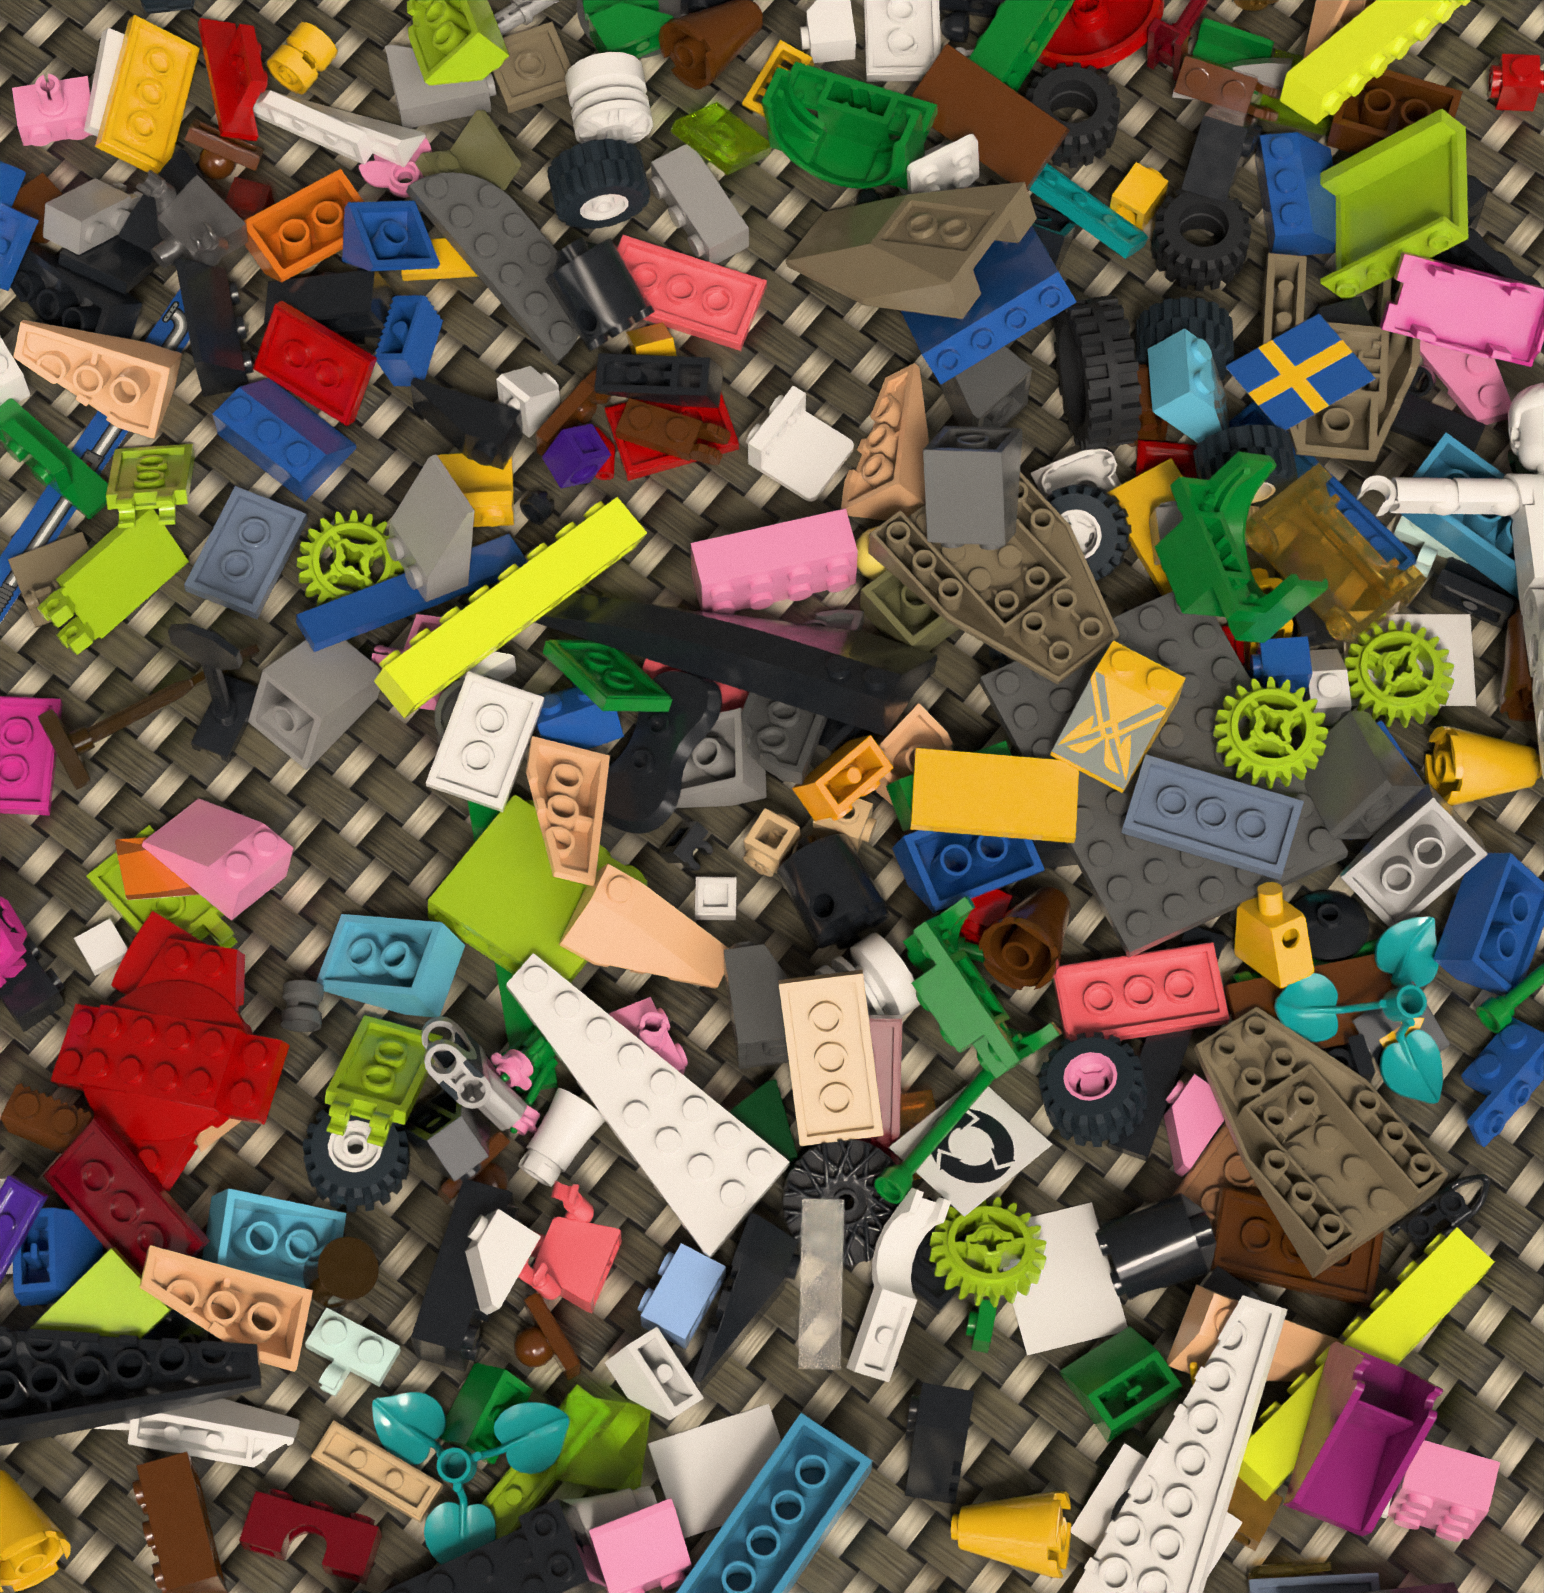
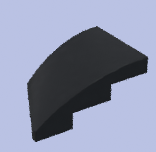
M179 149L157 174L175 188L176 196L197 175L213 190L188 153L182 149ZM142 195L118 235L122 241L152 255L151 249L163 241L159 235L154 197ZM175 261L170 265L176 267Z

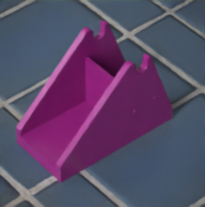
M1337 1341L1331 1344L1283 1505L1359 1536L1372 1533L1437 1418V1411L1432 1410L1436 1398L1442 1395L1443 1389L1414 1372Z

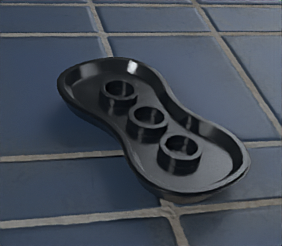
M679 669L663 672L652 679L673 700L669 712L638 711L636 728L629 744L619 758L609 767L603 819L609 825L629 833H649L658 829L673 814L681 793L685 765L695 747L711 731L721 711V691L713 680Z

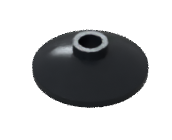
M1319 891L1302 897L1293 905L1306 918L1312 959L1325 962L1345 960L1358 953L1365 945L1369 934L1368 917L1364 909L1349 896L1333 891ZM1325 917H1329V918H1333V919H1335V920H1333V921H1327V920H1325L1324 918H1325Z

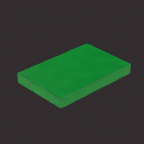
M546 640L542 653L602 711L669 712L673 700L671 696L623 651L587 640Z

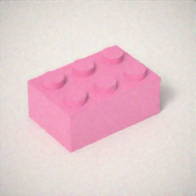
M1424 1440L1392 1496L1388 1516L1394 1518L1396 1525L1407 1529L1416 1530L1419 1529V1526L1436 1530V1536L1448 1541L1460 1542L1461 1538L1468 1540L1489 1511L1500 1462Z

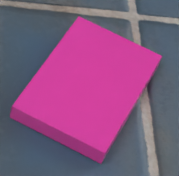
M0 696V813L50 816L57 754L43 730L38 716L53 709L61 720L63 706L61 699Z

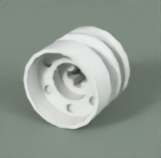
M623 52L599 53L577 61L568 69L565 75L569 103L572 107L571 115L575 136L579 143L591 140L613 139L624 140L627 143L634 144L650 133L653 127V120L648 96L646 95L645 78L642 63L635 56Z
M871 933L850 947V955L855 967L843 957L838 956L832 959V968L824 965L815 971V975L863 970L868 1015H884L883 1008L889 1015H902L903 1017L920 1005L916 997V989L911 984L915 981L893 947L877 933Z

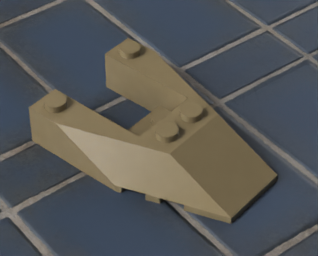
M1268 253L1262 287V345L1306 321L1304 320L1306 256ZM1394 277L1379 284L1376 327L1327 322L1376 379L1289 428L1288 432L1291 436L1296 455L1376 461L1420 363V339L1385 331L1380 328L1387 301L1395 302L1401 282L1396 281Z

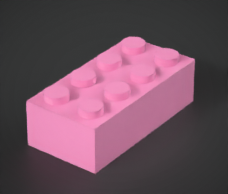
M846 508L691 543L692 579L701 611L734 614L735 611L747 608L761 610L771 606L774 602L786 599L801 601L807 599L813 593L826 590L829 592H840L849 588L850 585L856 584L858 550Z

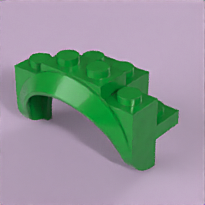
M968 895L940 915L925 921L913 930L914 934L905 939L903 943L908 949L907 955L912 964L924 972L922 976L911 983L916 989L917 1000L925 1010L932 1013L940 1025L939 1031L943 1039L949 1045L955 1047L959 1053L974 1046L977 1050V1058L981 1066L986 1071L991 1072L995 1078H998L1059 1037L1062 1032L1054 1022L1036 1031H1020L1010 1028L1005 1024V1021L1010 1017L964 949L957 950L961 927L970 912L976 908Z

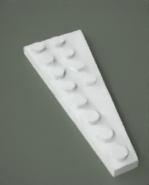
M533 953L507 982V989L532 1023L543 1034L558 1058L562 1060L577 1080L583 1092L588 1095L597 1107L600 1115L634 1161L639 1164L651 1180L654 1188L668 1203L683 1227L688 1230L702 1249L703 1254L711 1258L787 1169L790 1162Z

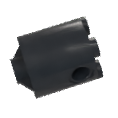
M581 237L556 253L557 260L554 272L547 276L545 281L589 352L609 340L606 336L607 332L611 338H614L633 325L630 320L631 317L637 323L655 312L611 238L596 244L585 241Z
M812 834L802 838L792 846V855L777 870V877L814 944L820 949L836 944L839 950L846 949L859 941L860 937L858 934L868 927H876L890 917L886 908V902L849 837L845 834H833L821 838L819 834Z
M1181 1192L1138 1207L1124 1216L1101 1220L1102 1228L1095 1232L1102 1255L1107 1256L1111 1254L1115 1269L1111 1270L1110 1277L1118 1297L1126 1294L1129 1300H1133L1147 1291L1167 1288L1210 1273L1217 1244L1206 1211Z

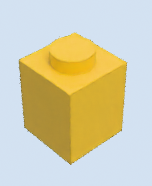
M1136 162L1112 194L1110 208L1143 231L1165 200L1168 180L1157 170L1150 167L1146 168Z

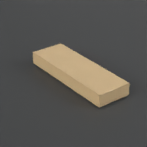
M334 1420L311 1455L313 1461L419 1523L423 1521L443 1488L442 1483Z

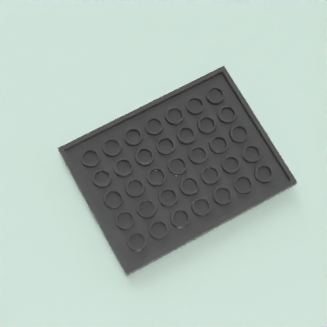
M1172 591L1112 618L1120 634L1119 638L1115 640L1116 642L1186 678L1176 706L1146 755L1251 785V773L1246 772L1242 777L1236 778L1238 764L1225 767L1223 763L1228 752L1218 753L1215 750L1217 742L1221 740L1213 736L1214 727L1220 724L1215 719L1218 710H1225L1223 707L1224 698L1226 696L1235 698V691L1238 685L1250 692L1251 679L1215 616L1182 613ZM1110 645L1058 685L1017 661L980 677V685L1019 757L1058 760L1050 755L1091 676ZM1246 715L1238 723V730L1242 741L1248 738L1251 732L1249 728L1250 719ZM1260 755L1263 757L1272 758L1267 755ZM1143 760L1123 793L1079 771L1076 839L1074 843L1066 844L1128 958L1232 911L1240 903L1258 897L1257 888L1263 883L1275 882L1284 887L1346 858L1348 854L1342 840L1333 839L1329 834L1305 787V779L1300 780L1293 773L1288 787L1283 785L1279 777L1275 778L1272 789H1268L1264 777H1260L1255 787L1304 801L1281 880H1277L1123 834V825Z

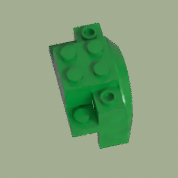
M796 61L791 71L777 67L761 101L767 124L770 148L782 151L801 169L823 181L856 189L877 188L878 186L890 184L908 190L907 167L912 162L925 156L924 143L938 114L937 104ZM806 108L817 111L818 118L814 116L812 113H810Z
M1237 452L1209 480L1178 477L1170 485L1183 520L1154 547L1182 613L1225 617L1236 641L1265 643L1297 613L1328 589L1327 579L1322 581L1300 580L1297 574H1290L1267 595L1256 583L1246 553V522L1254 496L1277 465L1269 455Z

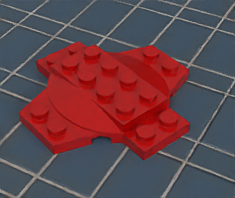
M172 938L167 939L136 989L119 999L112 1006L101 1004L100 1008L75 1004L50 1080L60 1087L84 1091L86 1099L94 1111V1119L102 1117L166 1191L171 1190L198 1148L195 1140L200 1132L211 1126L219 1128L229 1118L265 1125L290 1046L283 1040L253 1035L250 1025L244 1022L239 1013V1006L244 1004L245 954L237 949Z

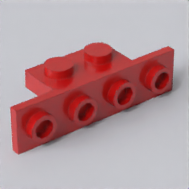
M200 18L198 28L220 136L257 141L259 135L253 106L260 93H264L266 90L268 75L263 70L261 62L262 47L257 42L255 28L252 25L239 24L236 30L235 23Z

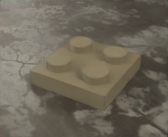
M553 22L503 38L509 57L504 60L498 69L491 73L508 114L568 94L565 75L571 64Z

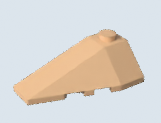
M532 736L529 745L526 774L553 877L593 886L596 879L610 756Z

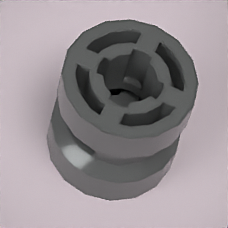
M294 980L284 983L282 998L286 1002V1008L281 1012V1027L295 1032L319 1030L322 1027V1013L319 1011V1004L323 1001V985L307 980Z

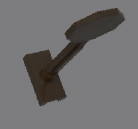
M257 644L240 650L242 664L259 654L260 650ZM222 670V673L225 674L231 670ZM201 671L191 679L175 682L87 729L83 726L69 733L53 709L39 715L38 720L75 789L78 790L91 783L81 754L95 748L94 743L181 699L194 687L206 683L205 675Z

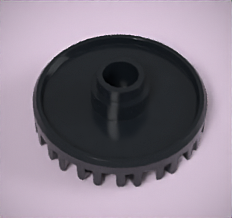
M840 1139L837 1142H826L818 1144L805 1152L791 1168L786 1178L782 1195L785 1222L794 1239L798 1240V1244L811 1255L825 1262L838 1265H855V1263L871 1261L876 1242L884 1225L900 1204L886 1201L875 1188V1180L884 1169L896 1165L893 1160L876 1146L857 1139L845 1141ZM842 1194H850L853 1198V1204L849 1209L844 1210L838 1206V1199Z

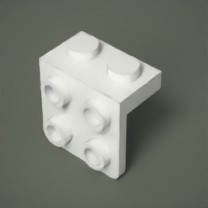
M969 134L955 142L947 140L925 151L924 157L909 164L907 167L908 190L899 188L902 195L962 189L970 186L975 179L979 178L978 140L974 134Z
M792 386L785 396L779 395L775 399L769 410L770 416L763 425L756 424L749 433L746 440L748 444V464L804 500L812 502L818 498L854 450V443L848 437L806 412V393Z

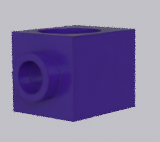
M593 424L563 429L542 456V459L561 489L591 482L611 454Z

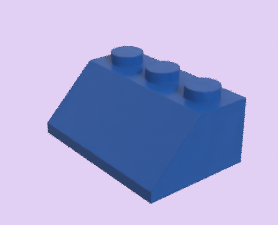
M1298 132L1260 135L1255 163L1269 253L1295 256L1336 253V196L1320 185V173L1333 166L1331 148Z
M269 378L238 387L213 413L217 433L221 438L304 502L357 448L355 443Z
M919 830L903 836L892 847L907 885L933 913L953 906L965 896L969 895L973 899L1045 870L1034 843L1030 839Z
M1487 853L1488 855L1464 874L1433 960L1456 980L1496 995L1504 996L1526 978L1544 928V882L1513 854Z

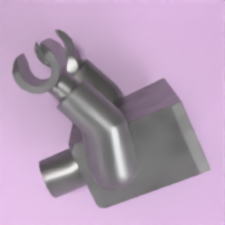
M152 170L148 171V177L143 184H137L136 188L148 197H154L156 201L158 230L163 241L151 249V254L161 267H168L179 257L215 266L223 256L248 242L246 223L198 175L177 196L175 188Z

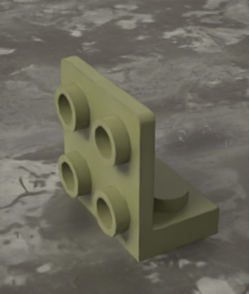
M476 110L450 150L421 153L415 165L424 177L439 173H464L482 178L505 191L520 169L521 162L486 111Z

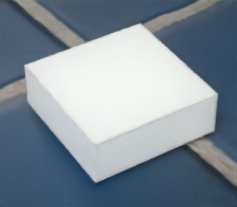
M696 877L695 920H736V877Z
M111 919L74 938L95 976L121 962L128 950Z

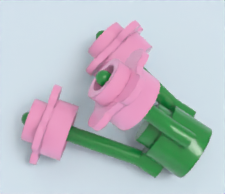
M537 1027L529 1036L524 1034L512 1047L502 1054L494 1053L491 1056V1061L487 1058L488 1067L510 1088L519 1086L523 1090H528L531 1087L524 1100L527 1104V1109L522 1117L509 1128L511 1133H518L524 1136L527 1131L535 1134L538 1130L535 1125L540 1114L531 1107L548 1075L558 1065L554 1058L556 1054ZM540 1067L541 1071L532 1085L529 1077L533 1074V1071Z

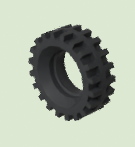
M1112 295L1076 300L1075 304L1055 315L1057 323L1054 324L1056 335L1054 351L1057 354L1056 373L1059 374V392L1064 401V414L1068 416L1069 431L1071 434L1074 433V442L1076 446L1080 445V450L1082 451L1134 443L1138 439L1137 431L1141 429L1139 415L1142 414V406L1139 402L1141 385L1138 382L1137 371H1139L1138 361H1135L1134 356L1135 344L1134 340L1130 338L1128 319H1124V308L1122 304L1118 305V298L1116 296L1112 297Z

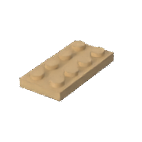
M863 970L779 980L800 1146L837 1142L840 1139L845 1141L883 1136Z

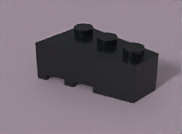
M1213 104L1203 116L1181 189L1226 203L1245 158H1249L1250 153H1253L1254 148H1257L1259 136L1263 130V126L1257 124L1259 118L1249 113H1242Z
M362 268L343 273L322 272L318 276L302 278L293 276L282 283L277 280L268 281L264 323L268 326L274 305L284 301L338 335L353 337V344H365L366 337L379 338L383 335L382 330L385 328L383 324L387 322L386 317L389 316L387 311L392 309L390 307V304L393 303L392 298L397 295L377 271H368Z
M444 1089L411 1112L405 1125L401 1126L402 1131H406L409 1143L422 1162L454 1182L458 1179L463 1181L475 1175L482 1167L480 1163L489 1157L490 1120L478 1108L470 1109L460 1105Z
M922 1383L921 1395L912 1394L905 1440L913 1441L905 1496L956 1504L974 1391Z

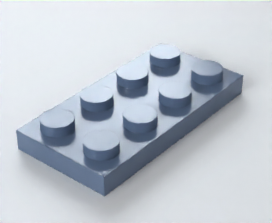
M1145 754L1122 833L1281 880L1304 801Z

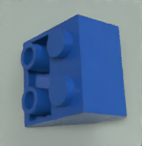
M43 1208L40 1210L13 1260L14 1295L21 1306L56 1303L105 1255L102 1243L74 1211L59 1208Z

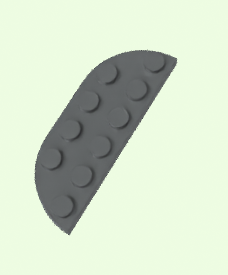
M439 173L426 176L410 184L406 193L416 202L418 207L555 366L559 364L569 353L579 334L545 281V278L554 272L557 260L556 253L558 251L508 194L482 178L464 173Z
M844 609L815 613L814 620L802 624L861 631L864 625V611ZM749 692L742 713L744 744L751 757L766 771L777 776L782 781L802 785L828 718Z

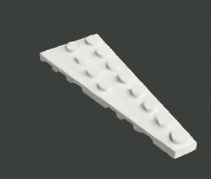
M1242 1295L1217 1338L1219 1342L1207 1363L1199 1369L1194 1378L1196 1381L1183 1404L1180 1403L1173 1414L1175 1417L1163 1438L1159 1439L1128 1491L1129 1497L1116 1519L1112 1520L1105 1531L1107 1534L1094 1557H1090L1084 1567L1085 1572L1073 1593H1203L1288 1309Z

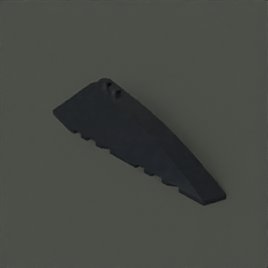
M573 593L534 622L883 736L888 734L937 662V654L863 631Z
M0 1326V1446L129 1421L262 1388L257 1344L216 1341L192 1343L181 1342L179 1339L173 1338L150 1340L139 1339L138 1336L130 1335L107 1337L100 1336L99 1333L44 1329H29L28 1331L9 1330L8 1327Z

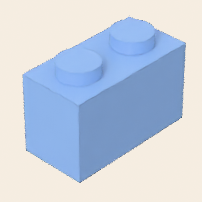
M681 1243L675 1254L668 1252L658 1271L662 1278L655 1290L647 1289L640 1301L638 1311L642 1312L640 1315L642 1327L649 1331L658 1327L665 1339L687 1349L726 1278V1266Z

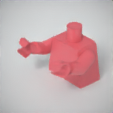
M555 1181L551 1197L563 1201L567 1212L563 1217L553 1218L546 1235L533 1231L541 1236L530 1255L536 1258L533 1268L528 1265V1258L518 1278L531 1285L546 1299L554 1300L561 1296L586 1312L592 1313L622 1243L621 1230L590 1223L594 1216L593 1205L578 1192L579 1185L567 1186L559 1181Z

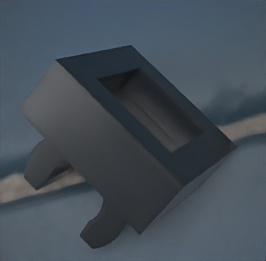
M698 821L681 822L657 853L668 864L681 863L687 870L698 871L701 866L693 859L694 850L698 849L703 855H711L713 848L708 842L703 841L708 831Z
M1363 1034L1348 1037L1342 1049H1333L1328 1053L1371 1083L1376 1071Z

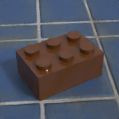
M1386 69L1379 78L1373 77L1368 81L1357 96L1353 97L1351 95L1343 102L1340 109L1335 113L1327 146L1357 154L1440 109H1443L1455 118L1463 91Z
M188 1452L136 1465L139 1479L133 1480L132 1484L138 1506H141L144 1515L148 1514L149 1517L148 1521L142 1522L148 1547H151L154 1556L158 1555L159 1562L152 1564L158 1589H161L162 1593H227L198 1470Z

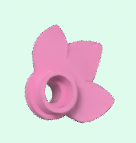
M425 137L405 167L374 154V161H368L365 165H359L360 173L363 179L374 187L389 188L398 197H410L406 193L408 186L424 178L415 162L421 153L432 152L431 146ZM405 178L412 180L408 183H400V181Z

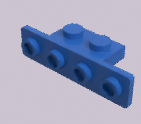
M0 161V289L9 291L39 220L12 208L26 172Z
M1513 1017L1512 1022L1491 1040L1461 1075L1466 1086L1487 1096L1467 1121L1477 1144L1486 1147L1494 1136L1500 1134L1507 1121L1521 1106L1527 1103L1533 1091L1544 1080V1033Z

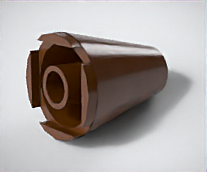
M732 0L671 19L660 29L659 43L664 59L670 56L676 66L671 71L686 86L695 90L709 86L762 29V11L753 1Z
M1518 609L1508 619L1499 709L1502 715L1505 711L1508 712V718L1513 721H1536L1532 691L1533 677H1530L1523 615H1521V610Z
M1053 887L1039 888L989 924L979 942V951L981 949L985 957L983 964L986 970L998 982L1017 990H1022L1024 986H1036L1035 990L1042 988L1052 980L1059 966L1071 911V905L1067 896Z

